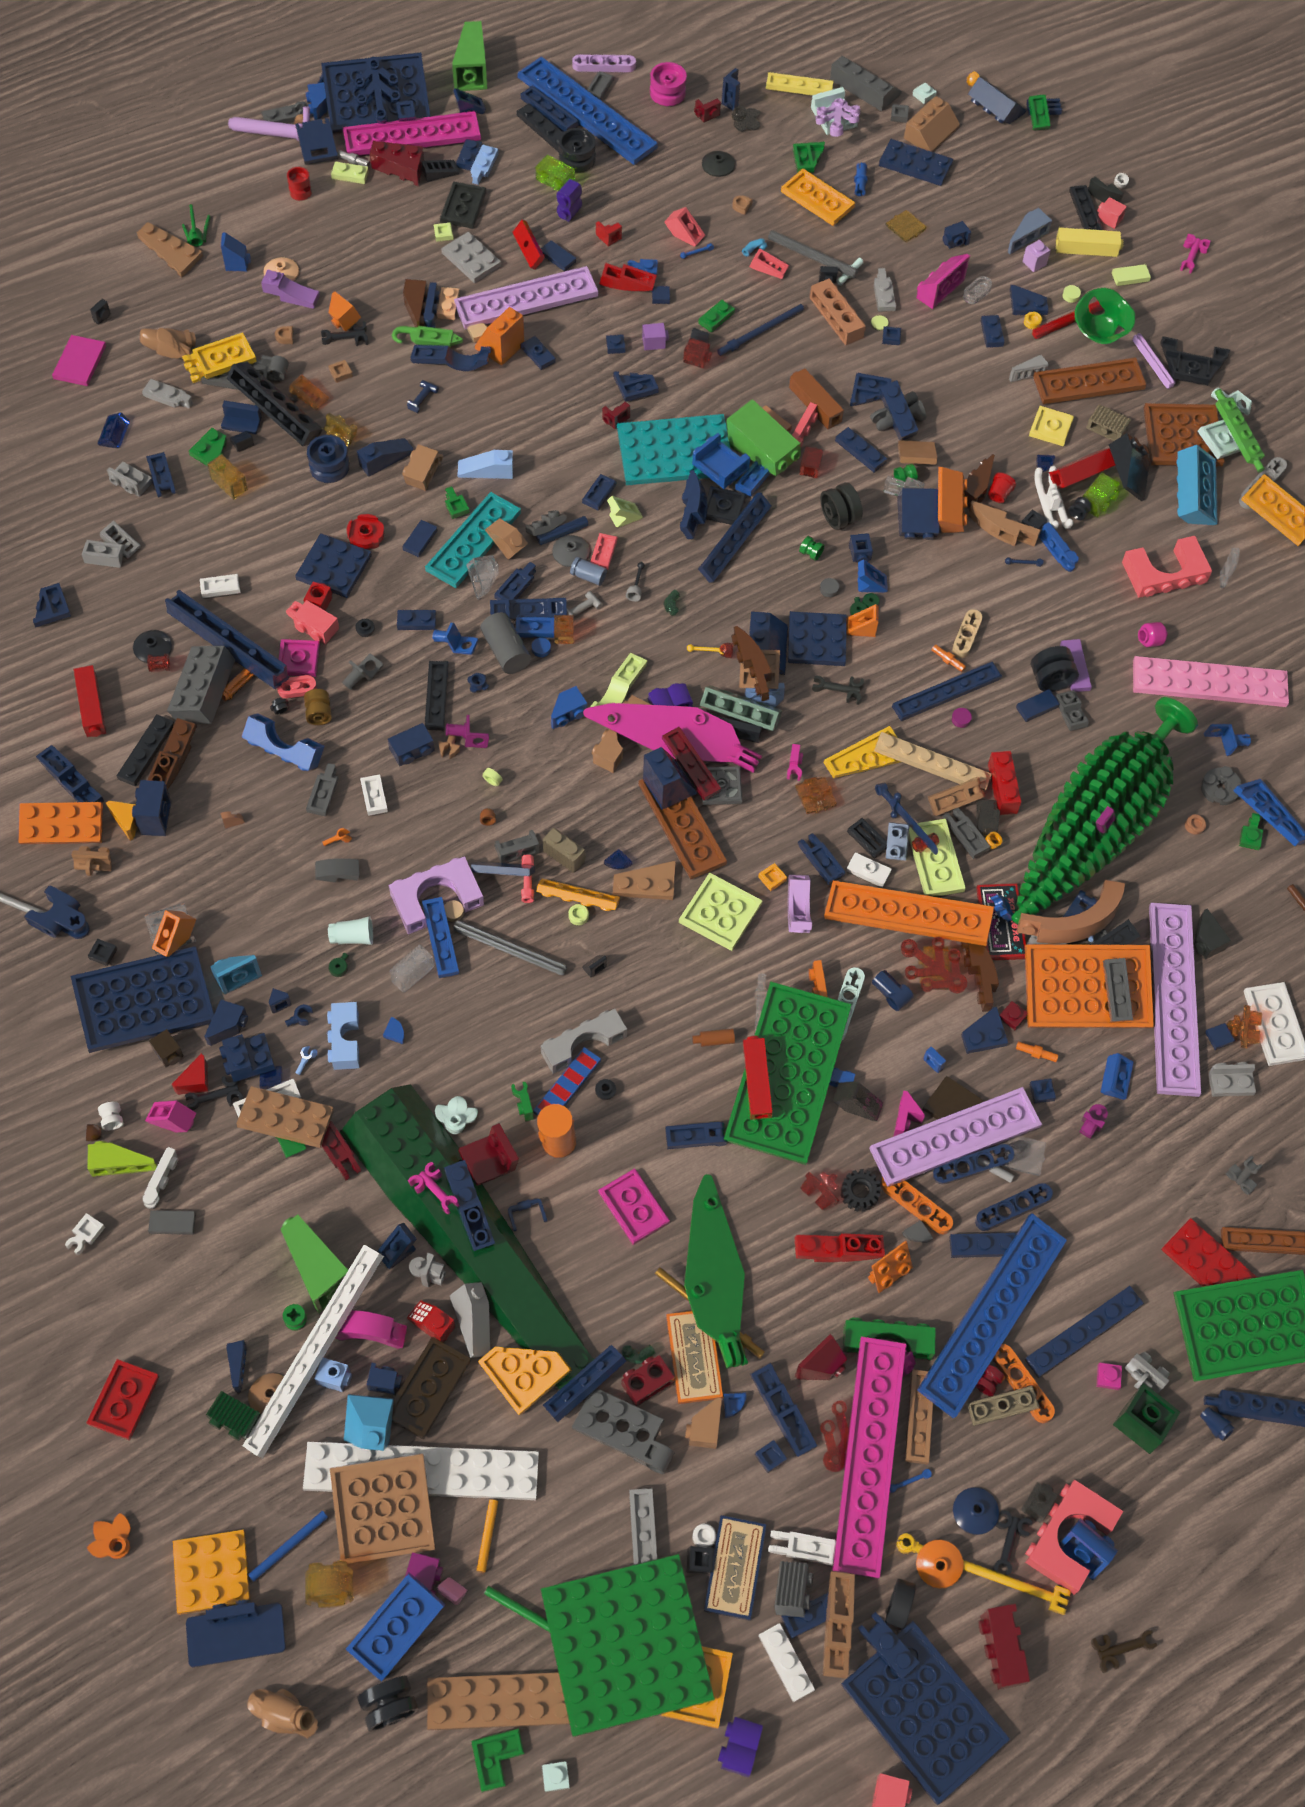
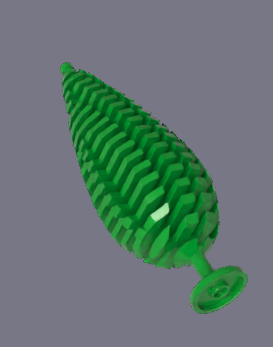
M1169 697L1159 698L1155 704V711L1163 723L1154 734L1137 731L1135 732V737L1129 735V732L1110 736L1108 740L1102 742V746L1099 745L1095 748L1094 755L1088 753L1085 756L1087 765L1082 762L1078 764L1077 771H1079V774L1073 771L1070 775L1071 783L1066 781L1064 793L1060 792L1058 801L1054 803L1042 833L1038 838L1037 845L1032 854L1034 861L1030 860L1028 864L1030 873L1025 872L1024 881L1026 883H1022L1019 890L1021 896H1018L1016 903L1019 909L1011 917L1014 923L1018 924L1021 913L1035 915L1039 913V909L1045 910L1049 908L1051 902L1062 899L1064 892L1069 894L1074 890V887L1071 885L1072 883L1078 888L1085 881H1089L1095 873H1099L1105 865L1113 862L1120 853L1125 851L1128 844L1131 845L1135 841V834L1140 836L1144 833L1142 825L1144 824L1149 827L1153 823V818L1150 817V814L1157 818L1160 814V808L1157 805L1165 807L1167 803L1165 795L1169 797L1171 792L1170 785H1173L1172 757H1167L1169 749L1163 741L1172 730L1188 734L1194 732L1198 726L1197 718L1185 705ZM1108 806L1114 809L1116 819L1103 834L1098 831L1096 821Z

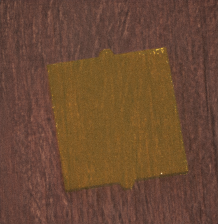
M907 210L899 215H895L893 219L886 222V226L904 242L918 237V234L927 228Z

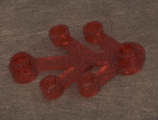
M935 937L932 940L936 961L918 949L917 943L914 940L906 939L902 942L901 953L905 957L914 956L929 967L919 969L912 965L906 967L905 976L907 979L913 980L916 977L941 976L945 979L933 981L931 978H924L921 981L923 991L930 992L934 989L948 988L951 992L958 994L967 988V978L960 974L959 960L961 954L958 949H951L948 952L952 973L945 969L943 955L945 943L942 937ZM941 942L942 945L936 946L935 943ZM906 945H912L913 947H912V948H906L905 946H906ZM957 954L958 957L952 958L951 955ZM912 970L915 973L913 975H909L908 972ZM959 980L961 983L956 985L953 982ZM930 983L931 986L925 987L924 984Z
M837 1401L832 1405V1412L836 1416L841 1438L837 1447L833 1436L836 1428L835 1423L831 1420H826L820 1425V1430L824 1434L827 1452L823 1456V1463L826 1469L831 1472L841 1471L845 1467V1451L847 1450L849 1427L845 1417L847 1405L843 1401ZM837 1404L842 1406V1412L836 1410ZM826 1423L830 1424V1431L825 1430ZM833 1456L838 1458V1464L832 1462Z

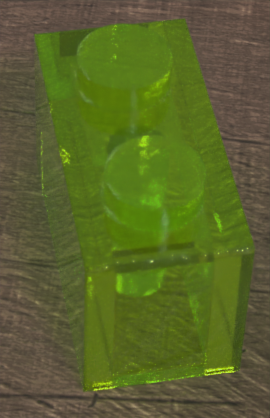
M546 155L535 166L536 180L554 190L559 191L569 179L575 181V169L549 155Z
M1101 472L1083 495L1092 504L1090 514L1098 518L1102 512L1106 513L1110 507V502L1112 500L1115 501L1119 496L1120 482Z

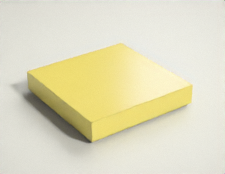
M1039 406L1029 436L1064 446L1074 416Z

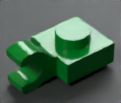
M452 486L446 488L447 494L445 495L447 500H445V505L452 519L469 514V507L463 495L457 496Z
M1252 813L1248 826L1243 825L1239 846L1254 850L1260 849L1263 830L1258 829L1259 814Z
M523 1082V1090L521 1091L516 1090L515 1085L512 1084V1094L520 1099V1102L517 1103L519 1115H524L525 1122L533 1120V1110L527 1093V1083Z

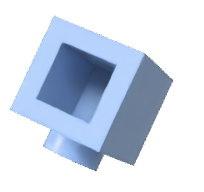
M322 1358L314 1379L317 1385L343 1392L344 1387H348L351 1381L352 1373H350L347 1364Z

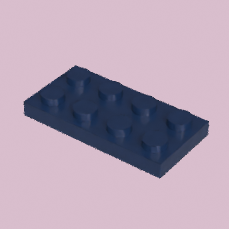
M890 139L879 160L880 167L942 186L953 163V158L894 139Z

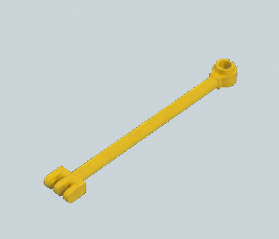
M908 1533L900 1535L897 1539L899 1541L896 1543L897 1549L903 1554L919 1553L920 1549L924 1546L915 1541L914 1537ZM902 1540H910L911 1545L909 1547L904 1546ZM963 1560V1570L1050 1602L1048 1610L1065 1615L1066 1609L1059 1607L1058 1603L1065 1606L1068 1605L1069 1600L1060 1597V1594L1069 1597L1071 1594L1070 1590L1056 1585L1053 1592Z

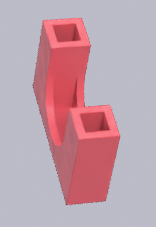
M1195 536L1177 540L1173 551L1182 570L1176 573H1163L1154 568L1144 548L1126 551L1122 563L1138 598L1150 597L1157 593H1167L1171 590L1185 589L1192 585H1202L1208 582L1212 569Z
M1076 1480L1070 1485L1067 1483L1064 1485L1059 1494L1062 1497L1060 1503L1053 1504L1048 1513L1051 1516L1047 1524L1043 1522L1037 1532V1535L1040 1536L1037 1543L1032 1542L1025 1553L1029 1556L1025 1562L1026 1564L1061 1587L1070 1590L1073 1595L1080 1590L1090 1571L1062 1551L1057 1538L1059 1525L1066 1519L1081 1518L1082 1520L1091 1521L1098 1530L1108 1535L1113 1531L1123 1513L1121 1509Z

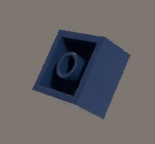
M140 780L139 788H136L135 791L137 802L132 807V817L136 819V827H139L141 835L166 836L172 801L165 781Z

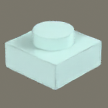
M923 83L913 90V96L925 104L936 96L937 91L927 83Z
M567 1762L542 1765L545 1792L569 1789Z

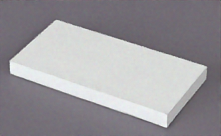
M1285 982L1245 988L1243 992L1268 1066L1305 1060V1040Z

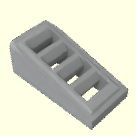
M1042 355L1023 362L1012 368L1009 381L1015 382L1033 378L1034 372L1046 371L1048 369V362Z
M112 521L100 532V538L107 543L122 544L126 540L127 543L124 545L123 556L127 559L141 548V545L115 521ZM116 532V534L111 538L110 535ZM119 536L122 537L118 542H115ZM128 546H134L128 552L125 551Z

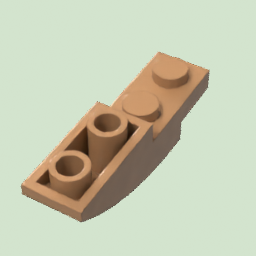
M975 501L971 502L968 515L987 533L1015 546L1017 541L1035 547L1040 532L1039 529L1007 519V512Z

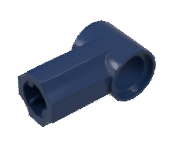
M886 970L879 972L872 980V984L886 997L888 1004L895 1011L902 1009L914 998L912 991L906 985H900Z

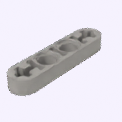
M1279 457L1272 459L1265 469L1243 491L1239 504L1245 509H1251L1241 500L1242 497L1264 474L1271 476L1272 481L1276 483L1284 474L1287 462Z

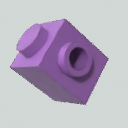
M664 323L642 325L644 350L665 349L666 341H669L668 330L664 328Z

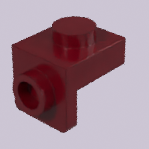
M718 98L706 104H703L699 99L695 100V115L704 123L720 116L721 102Z

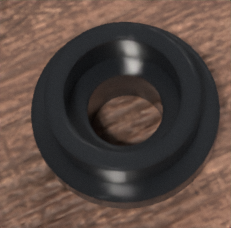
M361 619L356 623L355 629L360 636L369 637L374 632L375 626L370 619Z
M282 697L272 701L270 709L276 715L282 714L289 709V701Z
M609 1079L600 1080L595 1086V1093L600 1099L609 1100L616 1094V1085ZM604 1086H607V1087L610 1088L608 1091H603V1090H602V1088H603Z

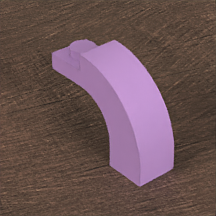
M789 875L788 877L789 932L810 933V930H812L809 875Z

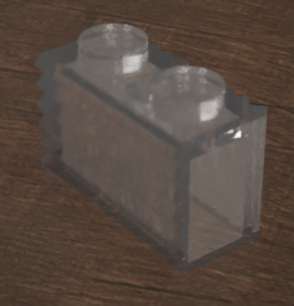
M418 945V947H415V950L405 955V958L399 960L396 966L390 968L392 982L405 993L435 967L434 957L422 945Z

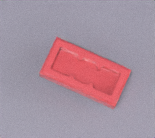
M599 533L590 562L608 570L618 537Z

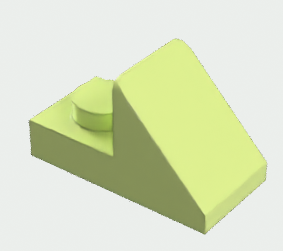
M614 496L607 500L611 507L610 517L616 527H622L643 517L635 503Z

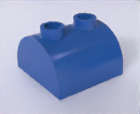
M1080 1518L1062 1539L1059 1546L1068 1557L1088 1569L1090 1572L1087 1576L1094 1580L1112 1561L1118 1550L1114 1547L1115 1543L1110 1537H1102L1095 1531L1096 1527L1091 1521H1083Z

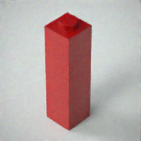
M1107 448L1050 471L1049 475L1052 484H1057V489H1060L1115 466V462L1110 448Z
M93 665L73 669L82 725L86 736L97 737L107 734L98 679Z
M759 1036L747 1037V1040H743L750 1120L772 1118L765 1039L759 1038Z

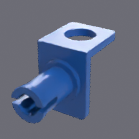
M453 622L450 623L447 631L434 630L432 636L434 642L448 643L453 653L469 655L473 654L479 641L478 638L461 636ZM464 643H472L468 649H462Z
M1211 724L1204 732V737L1222 738L1226 756H1230L1237 746H1249L1251 743V738H1247L1250 737L1249 734H1234L1232 724ZM1214 729H1221L1217 732H1211Z

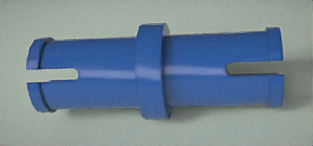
M861 162L856 166L857 170L854 177V182L856 183L855 195L861 196V191L862 195H865V186L868 181L866 175L867 164Z

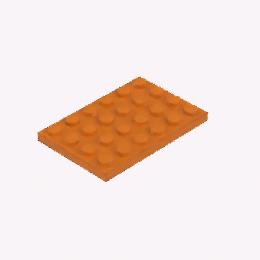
M1025 945L1028 1028L1154 1027L1150 945ZM1125 958L1133 1020L1110 1022L1103 961L1106 959Z

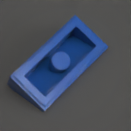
M1119 1053L1109 1055L1101 1093L1125 1100L1134 1062Z

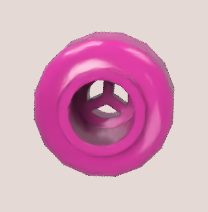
M1160 622L1145 623L1138 632V639L1145 647L1162 646L1168 636L1167 629Z

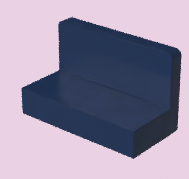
M737 68L733 69L723 78L722 105L733 112L739 106L740 82L738 81L739 70Z
M224 400L222 405L224 418L221 428L257 434L262 419L260 408L256 405Z

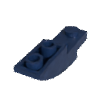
M691 470L686 481L685 491L682 494V501L686 507L683 519L680 522V530L687 539H694L698 524H705L707 516L705 489L695 471Z
M465 1160L444 1167L452 1196H455L460 1206L457 1207L473 1251L495 1244Z

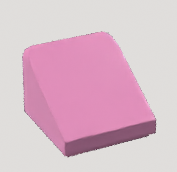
M451 1578L445 1579L437 1587L439 1594L455 1605H458L467 1593L463 1586Z

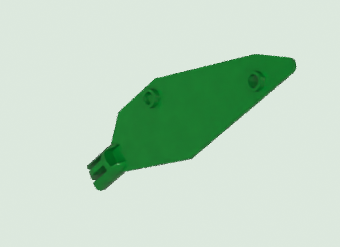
M706 1174L703 1176L693 1199L684 1287L697 1327L718 1342L726 1369L748 1364L740 1339L745 1272L713 1177Z

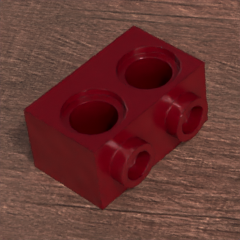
M660 1355L655 1358L653 1356L647 1358L642 1362L643 1366L637 1370L632 1368L623 1375L624 1378L621 1385L636 1407L674 1383L675 1377ZM659 1369L662 1375L660 1377H653L650 1371ZM634 1381H640L643 1384V1388L635 1390L631 1384Z

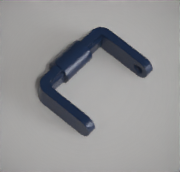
M528 1199L508 1208L513 1231H517L512 1212L532 1208L535 1205H539L543 1221L547 1222L540 1199Z

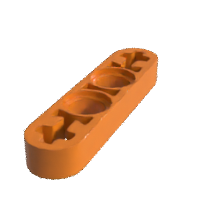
M882 1178L881 1189L936 1233L944 1235L950 1232L953 1226V1219L947 1212L905 1180L894 1184V1186L887 1187L884 1178ZM902 1186L899 1194H896L897 1188L899 1189ZM910 1192L913 1194L914 1200L907 1202L902 1198V1194ZM927 1205L930 1207L931 1213L923 1215L919 1207ZM936 1212V1218H934V1220L931 1221L930 1219L933 1218L934 1213ZM946 1220V1226H943L941 1228L939 1226V1221Z
M1002 1344L993 1357L994 1363L1004 1374L1014 1391L1033 1386L1036 1392V1399L1040 1398L1042 1400L1039 1403L1042 1409L1047 1408L1049 1412L1047 1413L1048 1417L1046 1415L1041 1416L1039 1414L1041 1410L1039 1407L1038 1410L1030 1411V1413L1040 1423L1049 1422L1055 1414L1054 1406L1013 1349L1006 1344ZM999 1351H1001L1002 1353L1006 1352L1008 1354L1006 1360L1004 1358L1000 1359L998 1357V1355L1000 1354ZM1007 1361L1009 1362V1364L1011 1363V1361H1014V1363L1011 1364L1008 1367V1369L1005 1368V1366L1008 1364ZM1014 1368L1019 1369L1022 1372V1378L1019 1380L1013 1379L1010 1371Z

